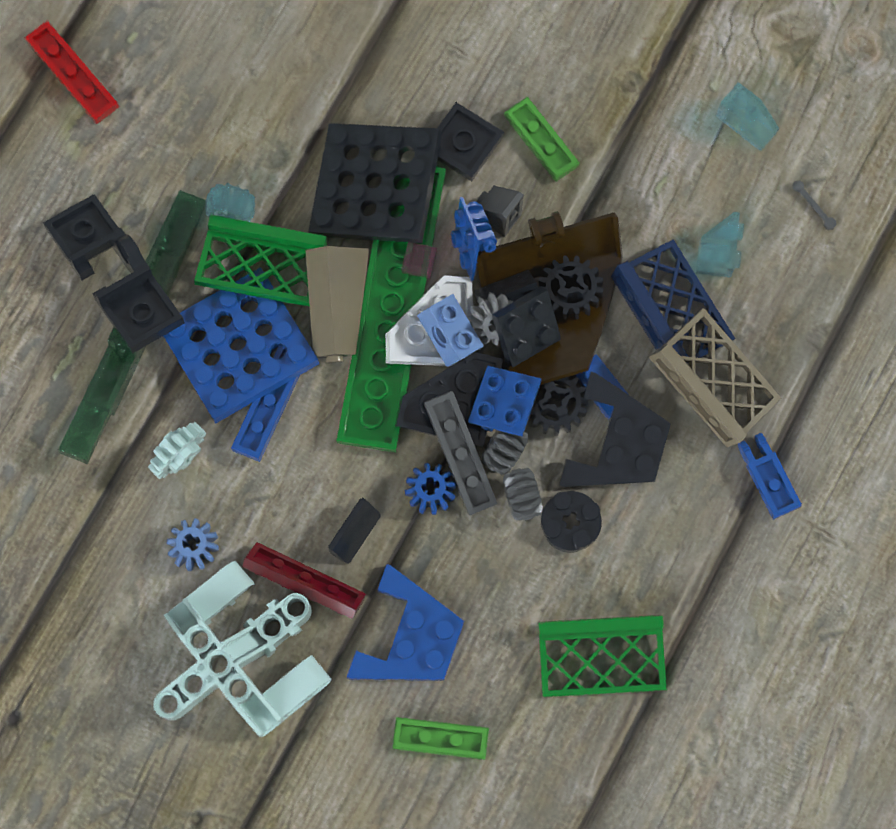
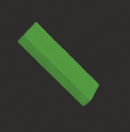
M526 97L504 112V117L555 182L579 167L580 162L529 97Z
M396 717L392 749L486 760L489 728Z

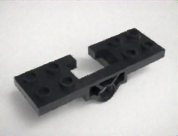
M95 194L43 222L45 229L81 281L95 274L88 261L111 248L114 249L131 274L108 287L104 286L92 294L132 354L185 324L180 312L152 275L150 267L145 262L132 237L125 234L122 228H118Z

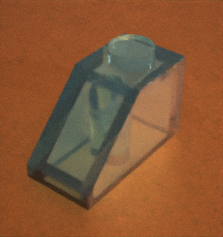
M739 82L720 102L716 117L760 151L780 129L762 100Z

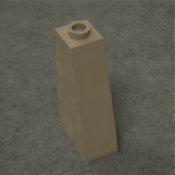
M324 246L306 250L312 346L317 358H326V363L344 362V356L356 355L369 250L366 248Z

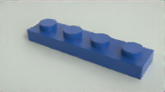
M279 345L273 358L280 359L284 357L287 349ZM300 376L295 377L274 391L252 402L231 447L233 452L258 462L261 461Z

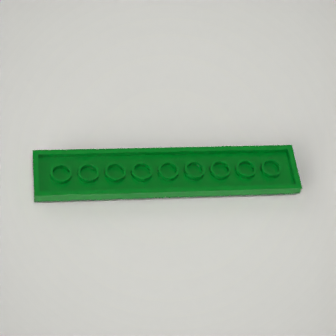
M436 167L423 243L373 240L364 288L356 355H352L337 434L336 441L339 444L397 452L401 428L395 427L401 397L407 394L412 364L386 363L385 334L425 293L446 168ZM403 178L399 180L396 189L403 190L407 188L410 179ZM396 206L391 212V217H400L404 213L405 207Z

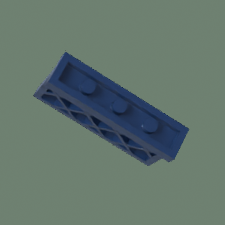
M674 239L630 262L626 261L618 265L612 273L611 278L656 350L661 348L678 331L671 328L667 323L668 313L683 317V327L688 322V319L690 320L695 315L690 313L692 301L703 303L707 309L706 311L732 341L736 339ZM670 250L676 260L674 268L659 263L662 253ZM639 265L653 268L650 280L640 278L634 268ZM657 270L673 274L670 286L655 282ZM677 276L689 280L691 284L690 292L674 288ZM653 288L668 293L666 305L656 303L651 297ZM673 295L688 299L685 311L670 307ZM700 319L698 322L703 324L701 337L706 338L708 327ZM678 340L672 347L680 356L689 357L682 347L683 341ZM698 342L699 346L695 358H703L708 355V347L703 349L704 344L708 345V343ZM715 344V351L722 348L724 345Z

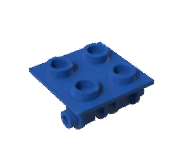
M460 197L458 210L454 212L456 225L455 230L451 232V241L453 247L458 248L462 269L467 270L470 280L473 281L478 252L494 251L497 239L489 224L483 206L476 201L466 205L464 198Z
M487 366L468 423L482 426V429L493 432L494 429L522 437L542 379Z

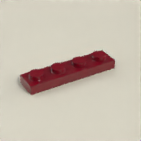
M258 542L255 543L246 555L242 567L256 575L263 576L286 589L302 594L309 600L326 606L338 614L351 619L354 618L366 596V593Z

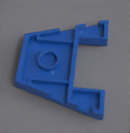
M386 564L378 592L407 601L387 661L356 651L347 674V679L444 681L464 620L394 567Z

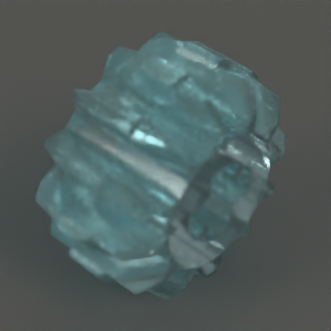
M226 183V185L216 184L215 187L210 189L205 201L206 215L208 217L211 214L251 222L256 210L255 197L249 194V190L241 189L239 185L232 186L229 183Z

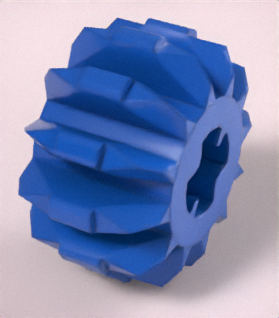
M425 463L424 473L420 469L414 468L413 473L416 478L407 477L406 483L411 487L405 489V496L413 497L409 502L411 507L421 503L419 513L424 514L426 508L431 507V514L436 515L437 505L446 511L448 505L445 500H455V495L449 491L456 489V483L452 481L447 482L452 477L450 471L440 475L442 465L437 464L435 470L430 471V464ZM429 483L433 484L434 488L438 487L433 495H428L426 490Z

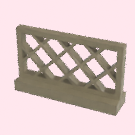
M704 308L699 310L661 348L649 356V359L726 447L740 443L747 436L746 433L781 399L779 394ZM700 319L708 327V338L695 337V324ZM678 340L689 341V357L680 356L672 346ZM695 342L708 343V359L695 358ZM715 344L725 346L728 350V360L715 359ZM695 363L708 364V380L700 379L695 374ZM715 365L728 366V381L715 380ZM735 366L743 367L747 372V383L735 382ZM715 385L728 387V402H720L715 397ZM735 387L747 388V404L735 403ZM754 389L763 390L770 400L765 405H754ZM735 408L747 409V422L742 427L735 420Z

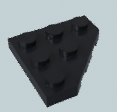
M473 352L405 394L400 400L395 427L436 436L423 402L453 391L474 445L484 447L487 431L482 429V426L468 423L487 366L501 369L503 359Z

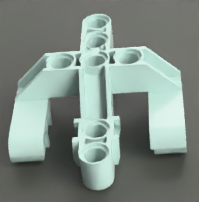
M232 561L184 598L182 602L164 614V617L177 636L198 662L158 693L154 700L156 713L167 720H177L219 687L259 737L270 733L325 688L332 680L313 656H309L262 694L242 669L263 655L269 658L274 654L276 647L283 641L302 631L300 627L309 620L312 614V607L307 598L302 594L293 593L286 596L280 602L278 599L270 601L267 604L269 608L256 620L253 621L252 618H249L244 623V630L220 642L208 627L212 623L210 619L228 605L233 606L236 603L235 599L250 586L255 585L237 561ZM298 601L305 604L304 612L300 616H291L289 614L291 604ZM271 621L280 623V631L275 636H267L265 633V627ZM199 633H206L208 635V642L205 647L195 648L193 645L194 637ZM218 657H225L228 663L227 668L221 673H215L212 668L214 660ZM194 677H201L203 682L201 690L197 693H190L188 690L189 681ZM238 681H244L247 685L246 693L242 697H234L232 695L233 685ZM169 697H175L178 703L177 709L172 713L166 714L163 710L164 701Z

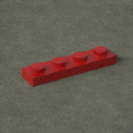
M48 20L25 37L30 47L96 124L119 108L118 102Z

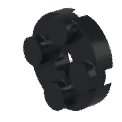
M578 491L558 492L546 503L541 515V528L547 541L557 550L567 553L578 552L592 545L596 541L602 526L598 504L586 494ZM576 515V520L580 522V525H574L572 530L567 529V523L562 521L564 516Z

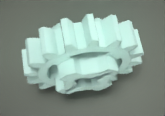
M196 422L193 424L189 423L186 428L179 427L176 431H170L154 449L153 452L156 456L150 461L149 470L158 479L165 478L169 473L172 474L174 472L176 474L179 470H184L201 451L198 445L204 441L205 431Z

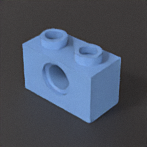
M454 294L417 315L446 367L483 347L482 342Z

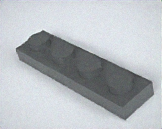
M453 391L423 402L468 515H473L497 505L498 503Z

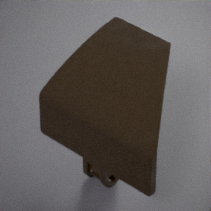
M558 211L552 212L551 216L539 220L531 218L528 219L530 237L496 246V249L492 252H478L476 270L480 288L525 270H529L537 286L540 287L539 279L540 277H545L544 268L553 269L552 261L554 259L559 264L563 263V256H567L569 262H573L575 256H579V263L582 264L586 260H590V270L597 267L599 269L598 277L603 278V286L600 287L603 289V297L598 298L599 306L597 308L590 306V315L587 316L582 311L579 312V319L576 320L573 314H569L565 320L563 319V312L559 311L555 318L561 340L513 368L506 363L508 371L541 378V385L589 370L616 286L611 275L617 266L622 263L623 259L619 220L614 212L568 226L563 225ZM586 278L585 284L588 286V290L591 291V285ZM552 285L551 290L556 297L558 291L555 290L554 285ZM499 341L498 344H499V347H500V349H501V352H502V355H503V358H504V354H503V351H502V348H501V344H500V341Z

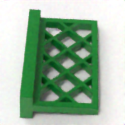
M210 214L208 232L194 284L310 307L309 291L307 296L296 295L291 291L290 287L301 281L308 287L307 271L303 272L296 262L306 258V250L327 246L326 236ZM213 240L225 242L229 249L216 256L211 249ZM245 247L255 248L258 254L245 261L238 251ZM275 252L283 253L287 260L274 267L268 256ZM234 254L240 265L227 271L220 261ZM263 259L270 270L256 277L250 266ZM215 264L222 272V275L215 279L203 277L205 270ZM292 265L298 276L285 282L278 272ZM245 270L252 279L245 284H237L232 279V276ZM274 275L281 284L277 288L269 290L265 289L260 282Z
M662 615L537 622L542 697L667 690L663 641L664 621ZM656 634L657 647L647 656L636 646V643L643 635ZM620 636L629 646L616 658L604 646L612 637ZM626 636L637 637L631 642ZM607 637L602 643L598 642V641L595 639V638ZM584 638H590L599 646L587 660L573 649ZM566 639H576L571 645L564 641ZM559 640L568 648L556 662L546 654V641ZM632 648L646 659L634 673L621 662ZM601 650L615 661L603 675L590 664ZM571 651L584 662L573 676L569 675L559 666ZM656 654H657L658 665H657L654 661H652L653 657H654ZM547 659L553 664V666L548 671ZM648 663L658 670L659 684H645L637 677ZM618 664L631 675L623 686H615L606 678ZM587 666L601 677L590 688H584L575 680ZM557 667L570 680L562 689L549 690L548 676ZM636 679L641 685H630V683ZM603 681L609 685L608 687H598ZM572 683L576 684L579 687L567 689Z

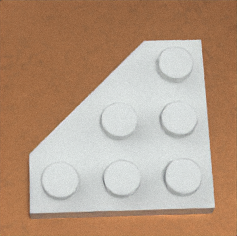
M441 277L385 334L386 363L446 366L417 315L454 294L466 317L471 316L470 306H473L472 281L469 277Z

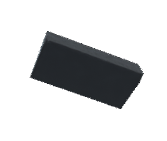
M363 497L359 499L328 546L330 554L346 564L352 561L381 517V514Z

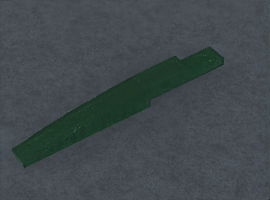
M179 190L145 261L150 267L152 275L167 296L207 204V200ZM114 327L107 340L108 347L58 449L60 454L85 464L89 463L110 416L115 415L145 350V347L132 354Z

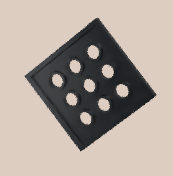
M329 123L308 232L334 238L423 243L442 137L440 129ZM359 148L357 157L351 160L346 159L349 150ZM381 149L387 150L384 159L374 161V155L377 151ZM405 152H415L411 161L401 162V157ZM353 175V183L350 186L342 187L341 182L343 178ZM382 177L381 184L378 187L369 188V182L372 178ZM403 178L410 179L407 188L403 190L396 189L399 180ZM343 202L349 203V208L345 213L336 214L339 204ZM370 204L377 205L374 214L364 216L363 212L366 206ZM396 206H404V213L400 217H391V212Z

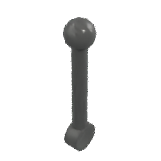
M795 181L792 185L793 189L796 192H800L823 219L824 227L827 230L834 229L836 220L824 213L804 189L802 181Z

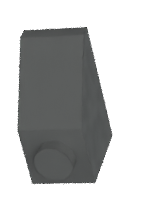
M494 185L488 193L484 191L476 202L483 206L491 228L505 237L522 215L524 194Z

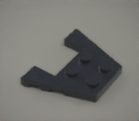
M590 372L583 398L613 406L597 466L594 467L566 459L559 486L655 482L671 423L597 373Z

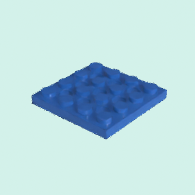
M261 267L253 271L256 277L264 273ZM246 275L235 281V283L245 284L252 279L249 275ZM268 278L260 282L265 289H274ZM219 290L180 312L185 324L163 336L215 424L320 364L314 351L282 301ZM249 301L258 303L256 310L247 313L242 310L244 304ZM222 316H230L232 318L231 323L226 327L216 325L218 319ZM269 324L272 326L269 334L261 336L256 333L259 326ZM199 330L206 332V336L202 341H191V336L194 332ZM236 339H244L246 345L243 349L236 351L231 349L232 342ZM279 345L284 346L287 349L284 357L280 359L271 357V352ZM213 353L220 355V360L215 365L205 364V359L208 355ZM251 362H257L261 365L259 371L254 374L245 372V367ZM224 377H232L234 379V384L228 389L219 387V382Z

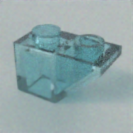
M733 212L701 237L698 245L696 274L731 278L734 269L740 268L741 251H737V240L742 241L744 223H739L740 212Z

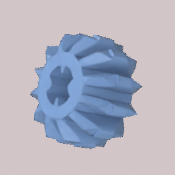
M194 519L192 526L189 527L186 520H182V531L175 527L171 529V532L177 538H169L166 541L169 546L174 547L168 551V555L170 558L177 557L175 565L178 567L186 562L187 571L193 570L195 562L200 570L205 568L202 560L205 558L209 562L215 560L209 551H219V546L211 543L218 538L216 532L209 533L211 526L208 523L200 527V521ZM194 539L197 543L200 542V544H196L198 548L194 551L186 547L190 546L188 541Z

